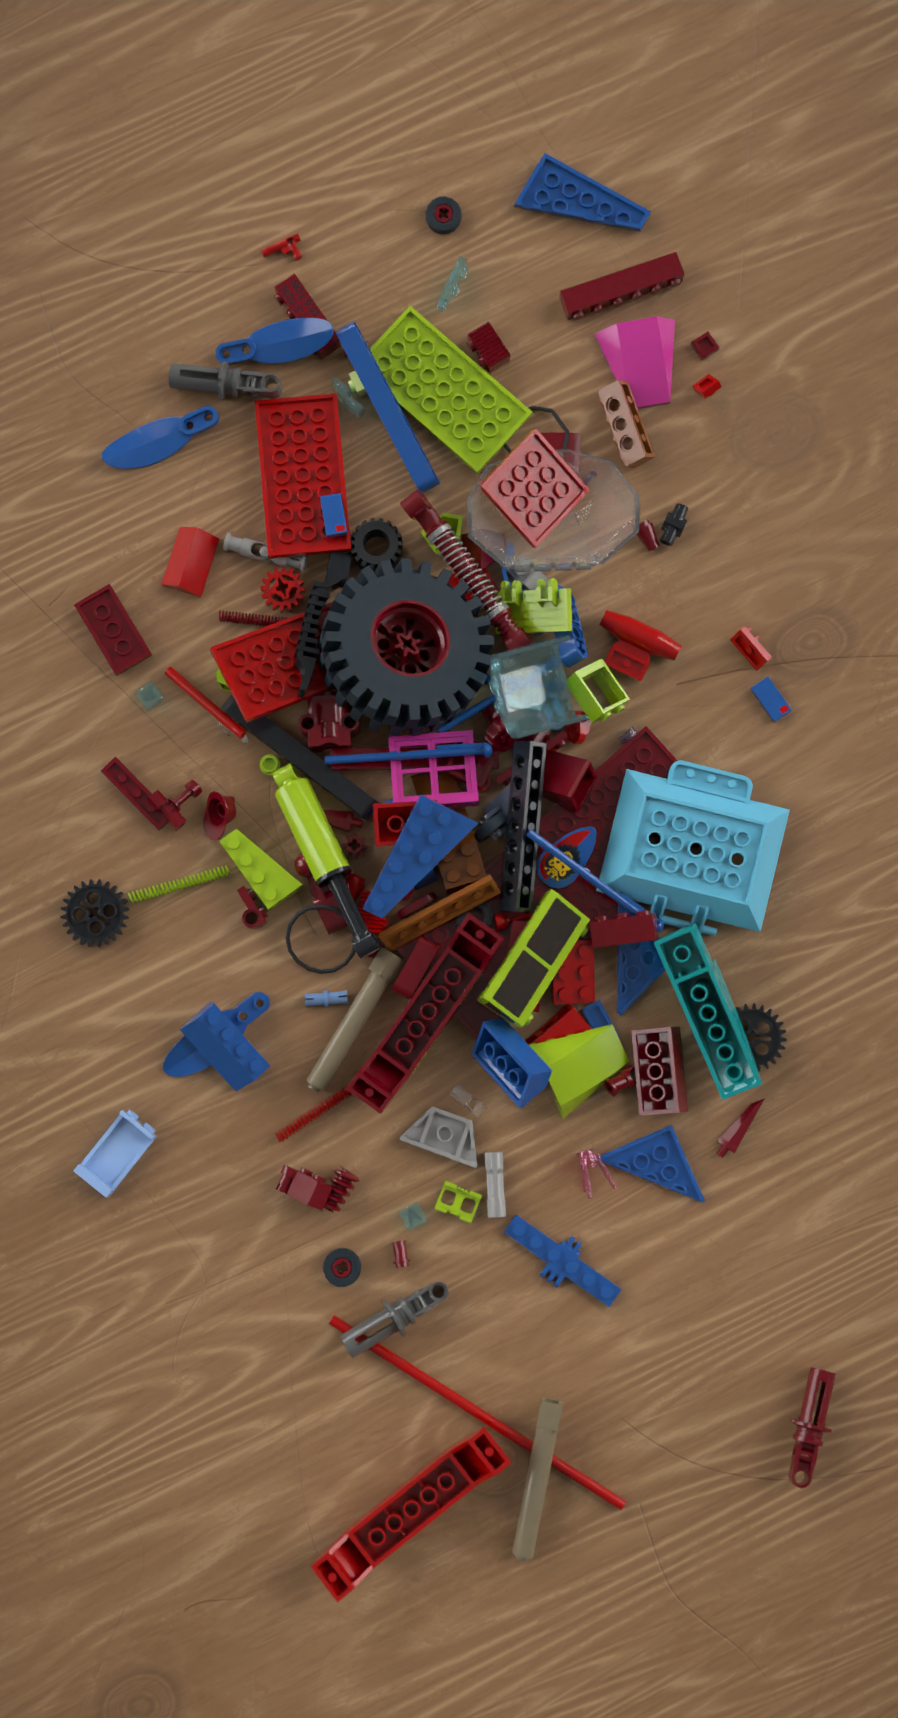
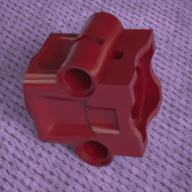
M328 691L307 699L308 713L303 714L299 718V728L303 736L308 738V747L313 753L324 752L331 748H352V738L358 736L361 732L360 721H355L349 716L351 704L347 702L342 707H339L334 701L337 692ZM349 722L356 723L353 728L346 727ZM308 723L314 724L311 729L304 728Z

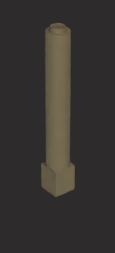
M380 948L368 968L372 972L306 1079L309 1082V1088L316 1092L320 1090L325 1091L390 982L395 983L406 961L388 950Z
M547 1397L541 1398L512 1553L516 1555V1559L521 1561H528L529 1558L534 1556L563 1408L562 1400Z

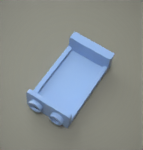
M130 1109L128 1111L121 1110L120 1115L90 1153L73 1170L106 1198L111 1196L157 1138V1135L154 1134L155 1129L148 1123L143 1125L137 1120L139 1116Z

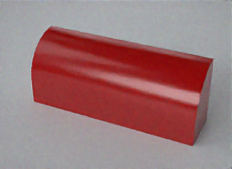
M566 1004L527 1038L525 1042L527 1044H537L548 1039H558L569 1034L582 1033L592 1028L573 1006Z

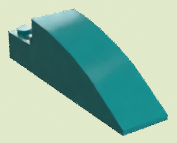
M696 923L655 940L654 945L722 1100L762 1085L753 1054L716 959H711Z

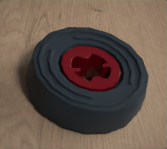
M446 196L433 199L428 204L425 212L429 228L438 234H449L455 231L462 219L459 204L454 199ZM440 212H443L444 214L445 212H447V218L444 219V217H442V219H440Z
M347 1248L332 1250L326 1256L323 1263L325 1278L337 1287H346L353 1284L361 1273L359 1257L354 1251ZM341 1261L346 1262L345 1266L348 1265V1270H344L343 1273H339V1269H336V1265H340Z

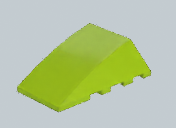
M612 1024L585 1030V1032L578 1034H569L558 1039L553 1038L537 1044H528L552 1070L548 1083L556 1098L554 1101L563 1119L599 1089L607 1078L610 1079L630 1062Z

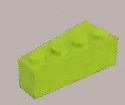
M235 829L219 841L269 911L304 887L303 884L239 830Z

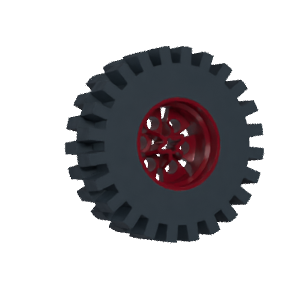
M401 558L395 569L392 568L390 560L381 561L375 572H373L370 566L365 567L360 571L356 580L351 577L345 583L341 593H337L322 624L321 629L323 630L318 640V649H321L322 652L318 659L320 670L327 669L324 684L327 690L333 687L337 688L338 691L334 701L339 707H342L347 702L353 706L349 716L355 721H358L363 714L371 718L368 728L378 731L384 723L390 725L389 735L399 736L404 728H409L410 736L420 735L426 726H429L431 732L436 731L442 727L446 720L452 722L463 709L467 708L487 678L485 674L493 660V656L488 654L494 645L493 635H485L491 625L488 615L481 617L477 615L483 604L478 596L469 601L464 598L469 586L463 580L455 588L449 585L448 581L452 575V572L443 568L438 577L430 575L433 563L422 561L417 570H412L411 559ZM406 623L413 625L411 630L407 629L406 631ZM381 627L386 633V636L377 631L378 628ZM429 642H432L434 646L424 648V645ZM378 645H384L387 650H381ZM420 656H424L427 661H421ZM408 669L412 671L413 674L405 673L404 670Z

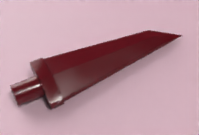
M323 810L330 826L350 832L351 826L362 828L363 820L353 818V811Z
M764 1099L751 1103L726 1132L719 1137L717 1142L721 1144V1147L716 1152L718 1156L723 1158L729 1150L733 1153L737 1151Z

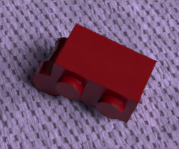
M284 1164L281 1170V1178L275 1189L308 1206L323 1210L332 1186L325 1183L326 1179L316 1174L312 1176L313 1172L301 1167L299 1171Z

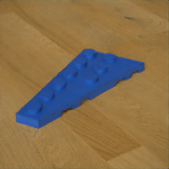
M546 153L542 156L514 204V207L639 232H641L651 214V211Z
M420 794L363 909L383 918L478 823Z

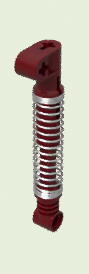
M415 490L401 501L400 505L411 519L419 522L426 532L427 540H429L431 545L435 544V550L440 551L439 556L443 555V561L448 563L447 567L451 566V572L456 573L455 578L458 577L460 579L458 583L463 580L470 587L466 593H474L470 599L478 596L483 604L480 610L482 608L486 610L482 615L484 616L488 613L491 622L490 626L498 627L497 631H501L500 635L501 637L504 636L503 641L511 653L517 655L532 643L530 637L523 628L517 627V622L514 623L515 619L511 618V609L505 601L500 602L502 596H497L498 591H492L494 585H489L490 580H485L486 574L480 575L482 569H477L478 563H473L475 559L470 558L471 554L469 552L466 553L467 548L462 547L463 542H458L459 537L454 536L455 531H451L452 527H450L449 523L441 519L423 492Z

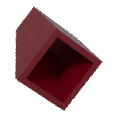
M550 750L545 757L542 797L578 813L597 778L591 761Z

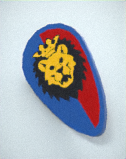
M592 826L582 827L566 834L552 845L584 867L594 849L597 832ZM546 850L538 859V875L543 883L549 887L558 889L567 887L579 875Z

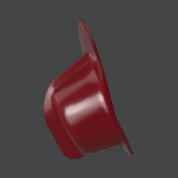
M213 791L207 799L203 826L206 836L210 840L215 841L223 836L226 824L232 822L236 817V807L233 796H222L219 792Z

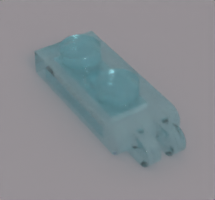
M459 256L437 302V310L439 312H444L452 296H457L460 289L458 284L461 278L465 279L469 268L467 267V259Z

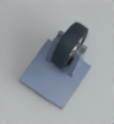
M510 785L482 808L486 815L478 821L481 827L474 833V837L479 843L484 842L489 837L494 841L503 834L506 837Z

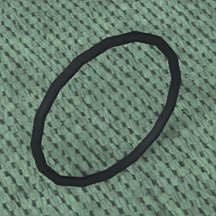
M323 904L307 906L297 912L288 924L285 937L288 952L294 961L307 971L319 974L336 972L346 966L355 955L353 945L351 953L343 963L335 968L323 970L307 966L297 958L292 950L290 942L292 925L302 914L309 910L326 909L334 911L343 917L342 912L335 907Z

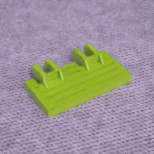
M550 578L548 580L547 599L545 579H539L536 583V590L523 591L522 600V586L519 580L512 582V589H510L509 581L501 583V590L497 596H502L500 602L505 601L511 609V618L515 619L514 623H518L517 627L520 626L526 633L572 631L571 588L559 589L558 597V582L555 578ZM497 627V628H496V634H500L501 631L498 632V631H497L498 627Z

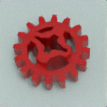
M285 566L282 567L281 571L274 568V574L267 572L268 579H262L265 586H260V590L265 593L261 597L262 599H267L265 602L267 606L273 604V611L279 607L281 613L284 612V608H288L291 612L292 605L299 607L297 601L304 600V597L301 595V593H306L305 588L301 587L305 584L304 580H299L301 577L299 573L293 575L294 570L292 568L288 572H286ZM282 577H288V578H290V579H292V580L287 581V580L283 579ZM276 580L274 586L270 588L271 583ZM280 582L286 590V597H284V594L280 591ZM296 591L295 596L290 599L292 593ZM278 598L283 600V602H277L274 599Z

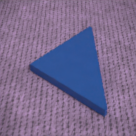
M618 904V913L628 912L629 916L633 915ZM655 940L617 945V1013L620 1016L665 971L654 945Z
M672 1125L597 1157V1160L698 1201H705Z

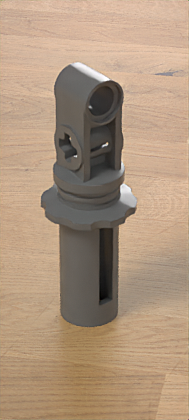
M226 361L222 362L221 368L172 363L169 370L170 388L217 393L220 401H225L227 395H233V397L244 395L247 397L276 399L282 394V386L276 375L242 371L241 368L229 369V364ZM269 384H277L274 389H267Z
M436 1281L423 1289L417 1290L406 1297V1299H403L401 1296L398 1297L397 1301L393 1302V1304L383 1300L385 1308L340 1335L352 1359L395 1332L398 1333L399 1331L402 1337L405 1336L404 1327L409 1324L413 1325L416 1323L415 1317L424 1314L433 1306L446 1299L448 1288L444 1283ZM436 1285H440L443 1288V1294L439 1298L434 1297L432 1294V1289ZM390 1317L392 1319V1323L358 1344L354 1340Z

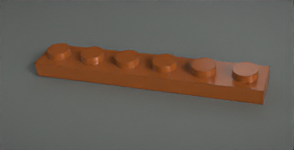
M489 874L379 933L380 940L389 951H392L500 894V888Z

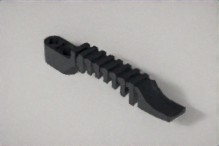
M331 552L325 581H314L310 591L294 653L296 658L294 664L301 673V685L297 696L299 698H303L315 662H317V655L320 653V649L315 648V645L318 644V639H315V635L318 632V629H316L319 623L318 617L322 614V608L324 606L327 607L330 593L338 588L343 589L348 580L352 553Z

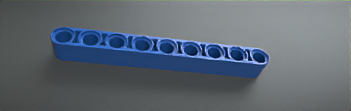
M353 321L337 330L336 335L418 490L425 493L439 485L440 482L358 326Z

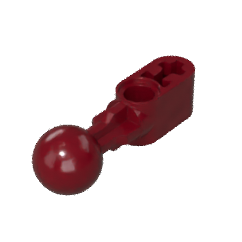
M299 854L295 860V870L300 876L308 879L311 885L310 893L314 904H323L340 910L329 886H317L303 854ZM317 909L329 935L348 927L345 919L334 911Z

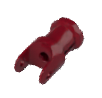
M635 1065L620 1071L616 1077L612 1079L607 1078L604 1081L605 1088L611 1096L614 1097L624 1088L629 1089L636 1085V1081H633L630 1075V1070L635 1068Z

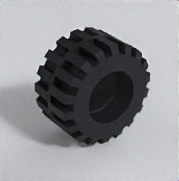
M370 518V522L365 520L362 522V526L358 525L355 528L356 531L351 536V552L358 567L363 569L370 566L373 572H375L381 561L390 560L394 569L395 564L400 562V557L403 554L402 537L398 532V528L396 526L393 527L390 521L384 522L383 518H379V521H375V518ZM382 537L388 541L389 548L383 555L372 556L365 551V543L370 538Z

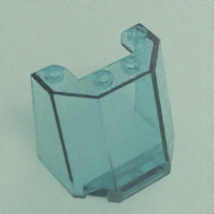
M569 635L556 636L491 654L490 689L492 693H495L496 701L494 704L496 712L500 714L511 738H521L589 719L588 715H578L573 711L558 647L559 642L570 640Z

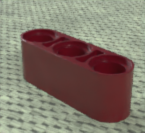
M421 936L394 983L392 990L410 1000L440 946Z

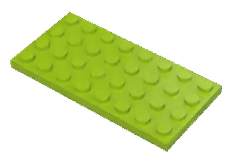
M411 306L402 313L370 348L400 407L477 474L533 413Z

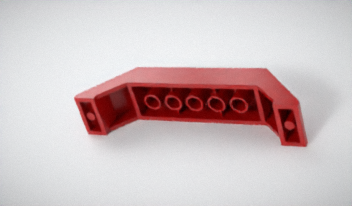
M485 1427L477 1430L448 1447L348 1527L310 1566L338 1603L353 1591L377 1565L477 1485L493 1476L495 1477L512 1463Z

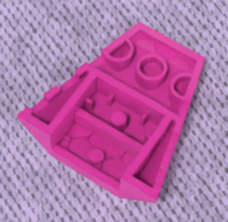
M656 316L621 322L595 334V338L602 348L603 355L610 365L613 376H615L616 380L628 381L638 409L670 403L675 320Z

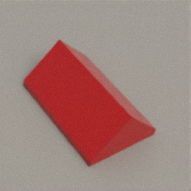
M180 527L161 585L202 597L220 539L198 527Z
M417 801L373 804L376 847L395 845Z

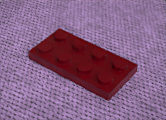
M110 584L74 604L116 676L152 656V653Z

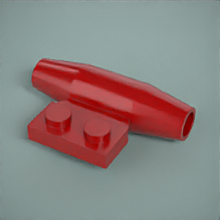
M609 610L605 611L599 624L620 639L612 645L605 664L640 682L650 665V654L675 661L682 646L656 628L630 616Z

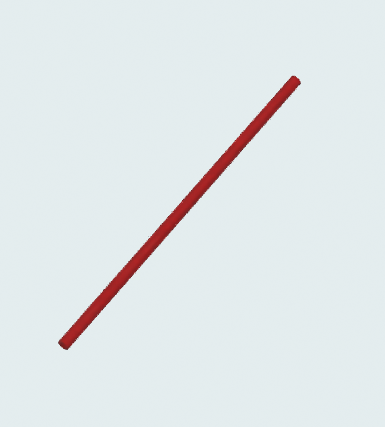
M335 1315L329 1322V1325L342 1333L353 1328V1326ZM363 1333L354 1340L359 1343L368 1338V1336ZM377 1343L368 1349L531 1453L533 1441L381 1344ZM553 1455L551 1463L553 1468L619 1510L624 1508L626 1504L624 1499Z

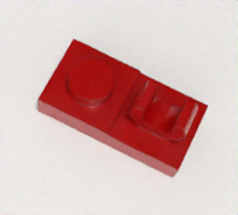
M744 626L730 640L754 669L758 671L772 656L757 641L759 636L753 637L750 633L752 628Z

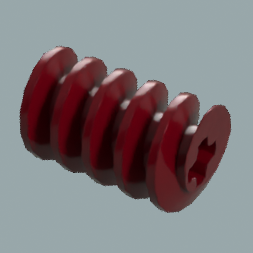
M340 1166L342 1168L341 1171L334 1170L337 1178H329L333 1184L330 1185L332 1189L324 1208L334 1213L333 1210L340 1212L341 1208L338 1203L345 1204L346 1202L342 1196L349 1197L350 1193L347 1188L354 1190L355 1186L352 1181L359 1182L360 1180L342 1166Z

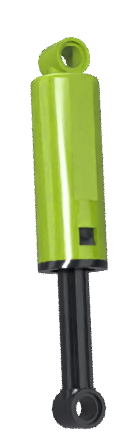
M292 763L272 772L274 780L279 787L275 792V797L317 886L330 887L353 936L351 942L357 955L362 959L379 950V942L374 933L368 930L344 880L352 870L307 778H300L298 771Z

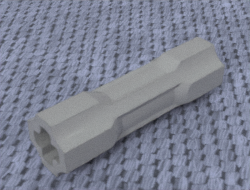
M485 1152L488 1217H506L503 1152Z

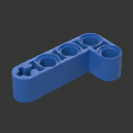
M558 585V597H559V589H563V588H564V587H562V586H560V585ZM572 593V631L554 632L560 659L568 668L588 656L575 598Z

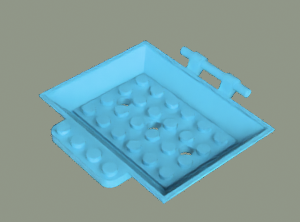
M683 760L676 761L671 765L667 779L626 769L599 879L619 894L621 892L633 901L652 905L649 912L656 913V918L661 919L663 924L684 928L696 923L700 934L716 936L717 928L704 925L705 920L709 919L761 932L790 810L750 800L753 784L748 777ZM651 833L659 834V844L654 845L650 843L649 835ZM698 843L701 846L702 851L699 855L691 853V844ZM738 853L742 856L743 862L741 865L732 863L731 858L733 854ZM665 909L693 916L689 922L665 916L663 913Z

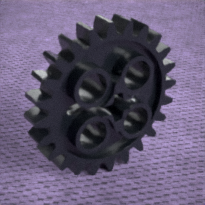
M90 879L89 885L82 881V888L74 886L76 891L74 894L68 891L67 893L71 898L69 900L63 899L67 907H61V910L65 911L66 914L60 916V918L67 920L62 926L70 927L67 934L74 933L72 940L76 941L81 938V945L88 941V947H92L94 942H96L97 947H101V941L109 945V938L117 941L115 934L123 935L120 928H127L123 920L130 919V917L124 915V912L129 911L130 908L123 906L128 900L120 899L124 894L123 892L116 894L117 886H113L110 889V882L107 881L103 886L101 879H98L97 884ZM97 893L98 901L95 904H90L89 896ZM83 901L92 909L98 910V914L107 919L110 925H106L95 916L92 917L93 914L84 908L80 902ZM108 906L115 908V913L111 917H107L105 914ZM84 910V919L78 921L75 917L77 911ZM99 922L102 929L99 933L94 934L92 926Z
M753 1003L752 1009H749L747 1004H744V1010L742 1011L737 1006L736 1011L740 1021H744L748 1025V1029L745 1031L746 1036L754 1033L755 1037L771 1038V1041L756 1039L754 1043H750V1039H747L758 1072H760L762 1065L769 1069V1061L775 1065L774 1057H782L778 1050H785L781 1043L787 1042V1039L781 1037V1035L785 1034L786 1030H780L779 1028L784 1023L776 1022L779 1015L777 1014L772 1017L770 1015L772 1009L764 1012V1005L758 1010L755 1003ZM760 1023H766L770 1030L763 1034L758 1031L757 1026ZM759 1044H765L768 1047V1053L761 1055L756 1051V1047Z

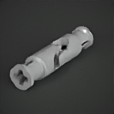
M227 533L223 545V551H235L240 553L241 556L260 561L271 560L276 565L298 568L301 572H304L308 555L268 559L267 543L246 537L241 539L232 536L231 533ZM257 545H263L260 548V557L253 554V549Z

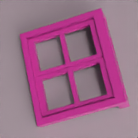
M473 730L429 733L417 736L389 737L390 752L395 750L400 752V748L428 746V750L435 749V745L471 744L474 743ZM475 755L464 756L465 765L437 767L436 758H429V768L404 770L401 769V760L390 761L393 802L417 801L419 796L404 797L402 775L430 772L432 795L424 796L437 800L438 803L447 808L479 806ZM465 770L467 792L439 794L437 772Z

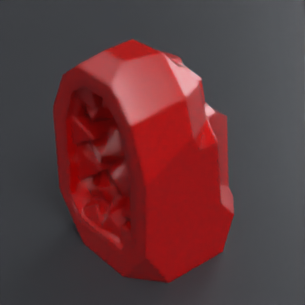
M570 711L565 719L568 739L573 744H582L590 732L592 722L584 711Z

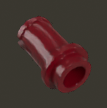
M406 1240L392 1242L395 1257L393 1264H396V1268L409 1266L408 1262H410V1259L407 1257Z

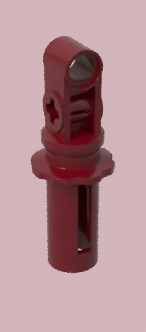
M810 1367L800 1417H797L799 1418L798 1420L791 1419V1422L797 1425V1430L793 1434V1439L796 1442L792 1451L788 1478L798 1488H806L810 1485L818 1457V1447L823 1446V1434L831 1433L832 1429L825 1427L836 1373ZM819 1381H822L815 1416L812 1424L811 1418L816 1400ZM803 1471L805 1478L802 1482L797 1483L795 1475Z

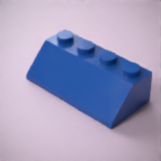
M212 1001L179 1029L236 1092L255 1081L271 1066Z
M504 1018L483 1021L471 1055L519 1108H523L547 1086L552 1070Z

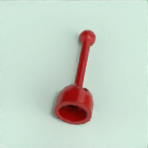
M504 913L495 914V928L497 931L504 930L513 920L518 921L531 918L534 913L511 918Z

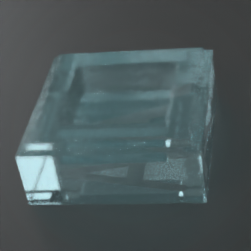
M152 681L135 692L147 710H150L165 699Z
M418 1202L399 1211L408 1231L427 1221Z

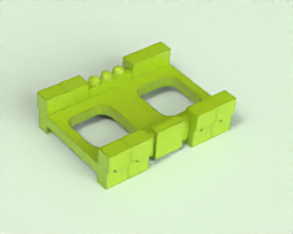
M445 1180L434 1209L444 1213L448 1211L451 1214L460 1216L459 1219L472 1223L482 1195L471 1190L468 1192L467 1189L464 1190L461 1187L457 1188L456 1184ZM445 1190L456 1194L451 1206L441 1202ZM464 1198H469L476 1202L472 1213L461 1210Z

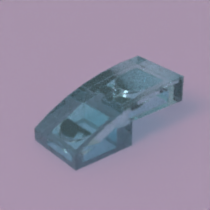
M334 377L332 384L338 398L352 414L360 419L364 414V406L351 398L352 390L349 386Z

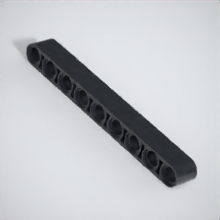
M230 695L220 708L222 711L361 818L367 821L373 814V804L378 803L375 799L337 770H331L330 765H325V761L266 716L246 723L233 695Z

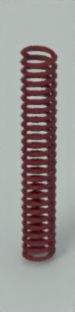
M219 610L220 622H236L237 624L243 623V625L246 623V625H262L263 627L273 624L274 616L271 617L270 623V615L268 616V621L267 615H265V619L264 615H262L260 622L261 615H258L257 621V614H255V619L254 614H252L250 622V613L247 621V613H245L244 619V612L242 617L241 612H239L237 620L238 612H235L234 619V611L232 612V617L231 611H229L227 619L228 611H226L224 618V610L222 611V617L221 610ZM275 616L274 623H277L280 621V617H278L277 621V617Z

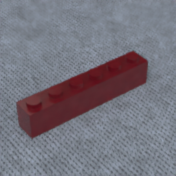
M677 252L561 290L559 299L567 320H579L585 314L591 312L596 314L603 311L606 307L620 306L629 299L635 301L644 294H656L662 288L668 286L670 288L676 287L683 282L685 274Z

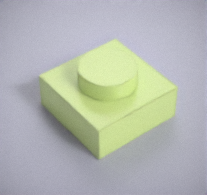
M356 371L349 373L351 380L348 381L352 392H357L359 398L366 395L365 388Z

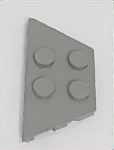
M432 1106L400 1136L399 1140L474 1168L477 1167L473 1122L469 1119Z

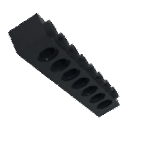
M514 741L499 910L532 913L538 844L526 835L530 829L539 834L547 743Z

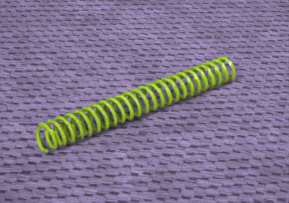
M225 865V870L221 866V871L217 867V873L215 868H213V874L209 869V875L205 870V877L201 871V878L199 873H197V879L195 874H193V881L189 875V882L185 876V883L182 877L180 878L181 884L176 879L177 886L175 881L172 880L173 887L171 882L168 881L169 888L167 883L164 882L165 890L161 883V891L159 886L156 885L157 892L155 887L152 886L153 894L150 887H148L149 895L146 888H144L145 896L142 889H140L141 897L137 890V899L133 891V900L129 892L128 897L133 904L135 901L138 903L139 900H147V897L151 899V896L155 898V895L158 897L159 893L163 895V892L167 894V891L171 893V890L175 892V890H183L184 887L187 889L188 886L199 885L200 882L202 884L204 881L207 883L208 880L211 882L212 879L216 880V877L217 879H220V876L223 878L224 875L227 877L230 871L227 865Z

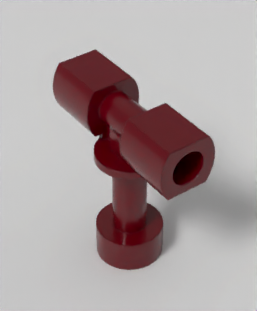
M190 780L185 784L186 790L175 799H166L159 790L155 791L148 798V802L157 811L161 810L167 816L166 821L175 831L179 830L186 823V819L179 813L181 810L179 806L191 796L196 798L202 793L201 787L194 780Z

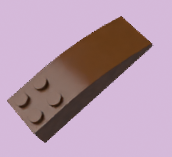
M443 771L437 772L439 794L460 792L456 778ZM430 772L411 776L417 796H420V794L432 795ZM465 807L449 808L468 818ZM473 830L438 863L447 895L457 892L487 876Z

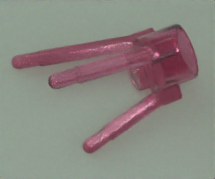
M594 1149L577 1153L583 1191L587 1192L589 1199L592 1198L588 1169L596 1167V1162L612 1188H616V1184L601 1160L600 1153L595 1154Z

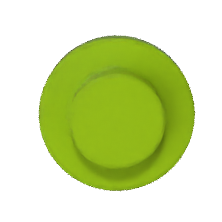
M268 754L262 757L259 766L264 774L273 775L272 772L280 769L281 764L278 757Z

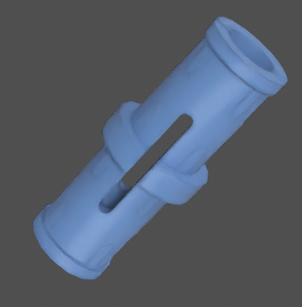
M324 990L323 993H305V1006L324 1005L329 1007L330 1004H348L347 990L336 992Z

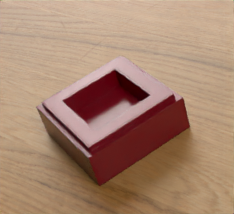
M709 331L691 342V346L702 361L720 348Z

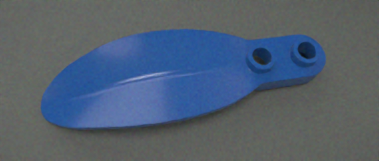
M319 318L284 320L260 328L246 339L220 344L216 348L215 356L220 363L226 361L228 364L248 360L267 364L291 362L305 358L323 348L332 338L334 330L331 323ZM246 346H249L250 352L245 354L243 350ZM225 351H230L228 358L224 357Z
M204 406L183 417H167L147 423L112 442L103 451L102 460L106 465L119 469L141 468L156 464L181 450L193 436L215 427L219 422V414L212 406ZM208 415H212L210 421H206ZM189 424H194L192 429H187Z
M258 991L252 993L233 1009L222 1012L244 1034L247 1026L269 1008L270 1000L265 993ZM258 999L263 1000V1004L260 1007L256 1006ZM245 1012L246 1018L243 1020L239 1019V1014ZM185 1035L169 1051L163 1062L164 1072L173 1077L191 1075L211 1066L208 1060Z

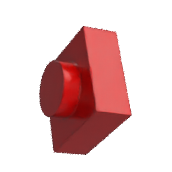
M710 374L692 385L694 391L705 399L712 396L722 387L719 380Z

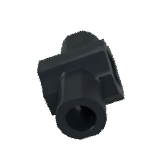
M677 503L673 512H668L661 528L664 531L660 539L662 544L672 546L676 536L680 538L687 523V520L684 519L688 512L687 506Z

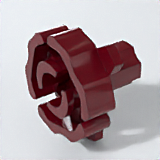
M493 704L489 705L482 712V717L489 724V728L486 730L487 735L484 739L486 743L492 746L493 751L505 752L511 750L514 747L512 744L514 741H522L526 736L529 723L526 716L521 712L511 711L504 714L501 709L495 708Z

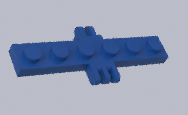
M517 1214L505 1229L504 1233L547 1263L539 1276L543 1278L547 1272H550L546 1279L549 1283L554 1277H557L553 1284L554 1287L557 1288L566 1276L608 1307L611 1306L622 1290L578 1259L581 1254L578 1249L582 1242L578 1241L572 1247L571 1244L575 1237L571 1236L567 1242L563 1240L559 1245Z

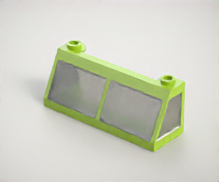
M552 889L542 896L539 901L540 905L534 910V914L492 980L487 984L488 986L484 992L482 991L477 998L478 1002L518 1028L524 1025L528 1026L533 1018L531 1013L578 938L580 936L584 937L589 929L587 924L590 919Z

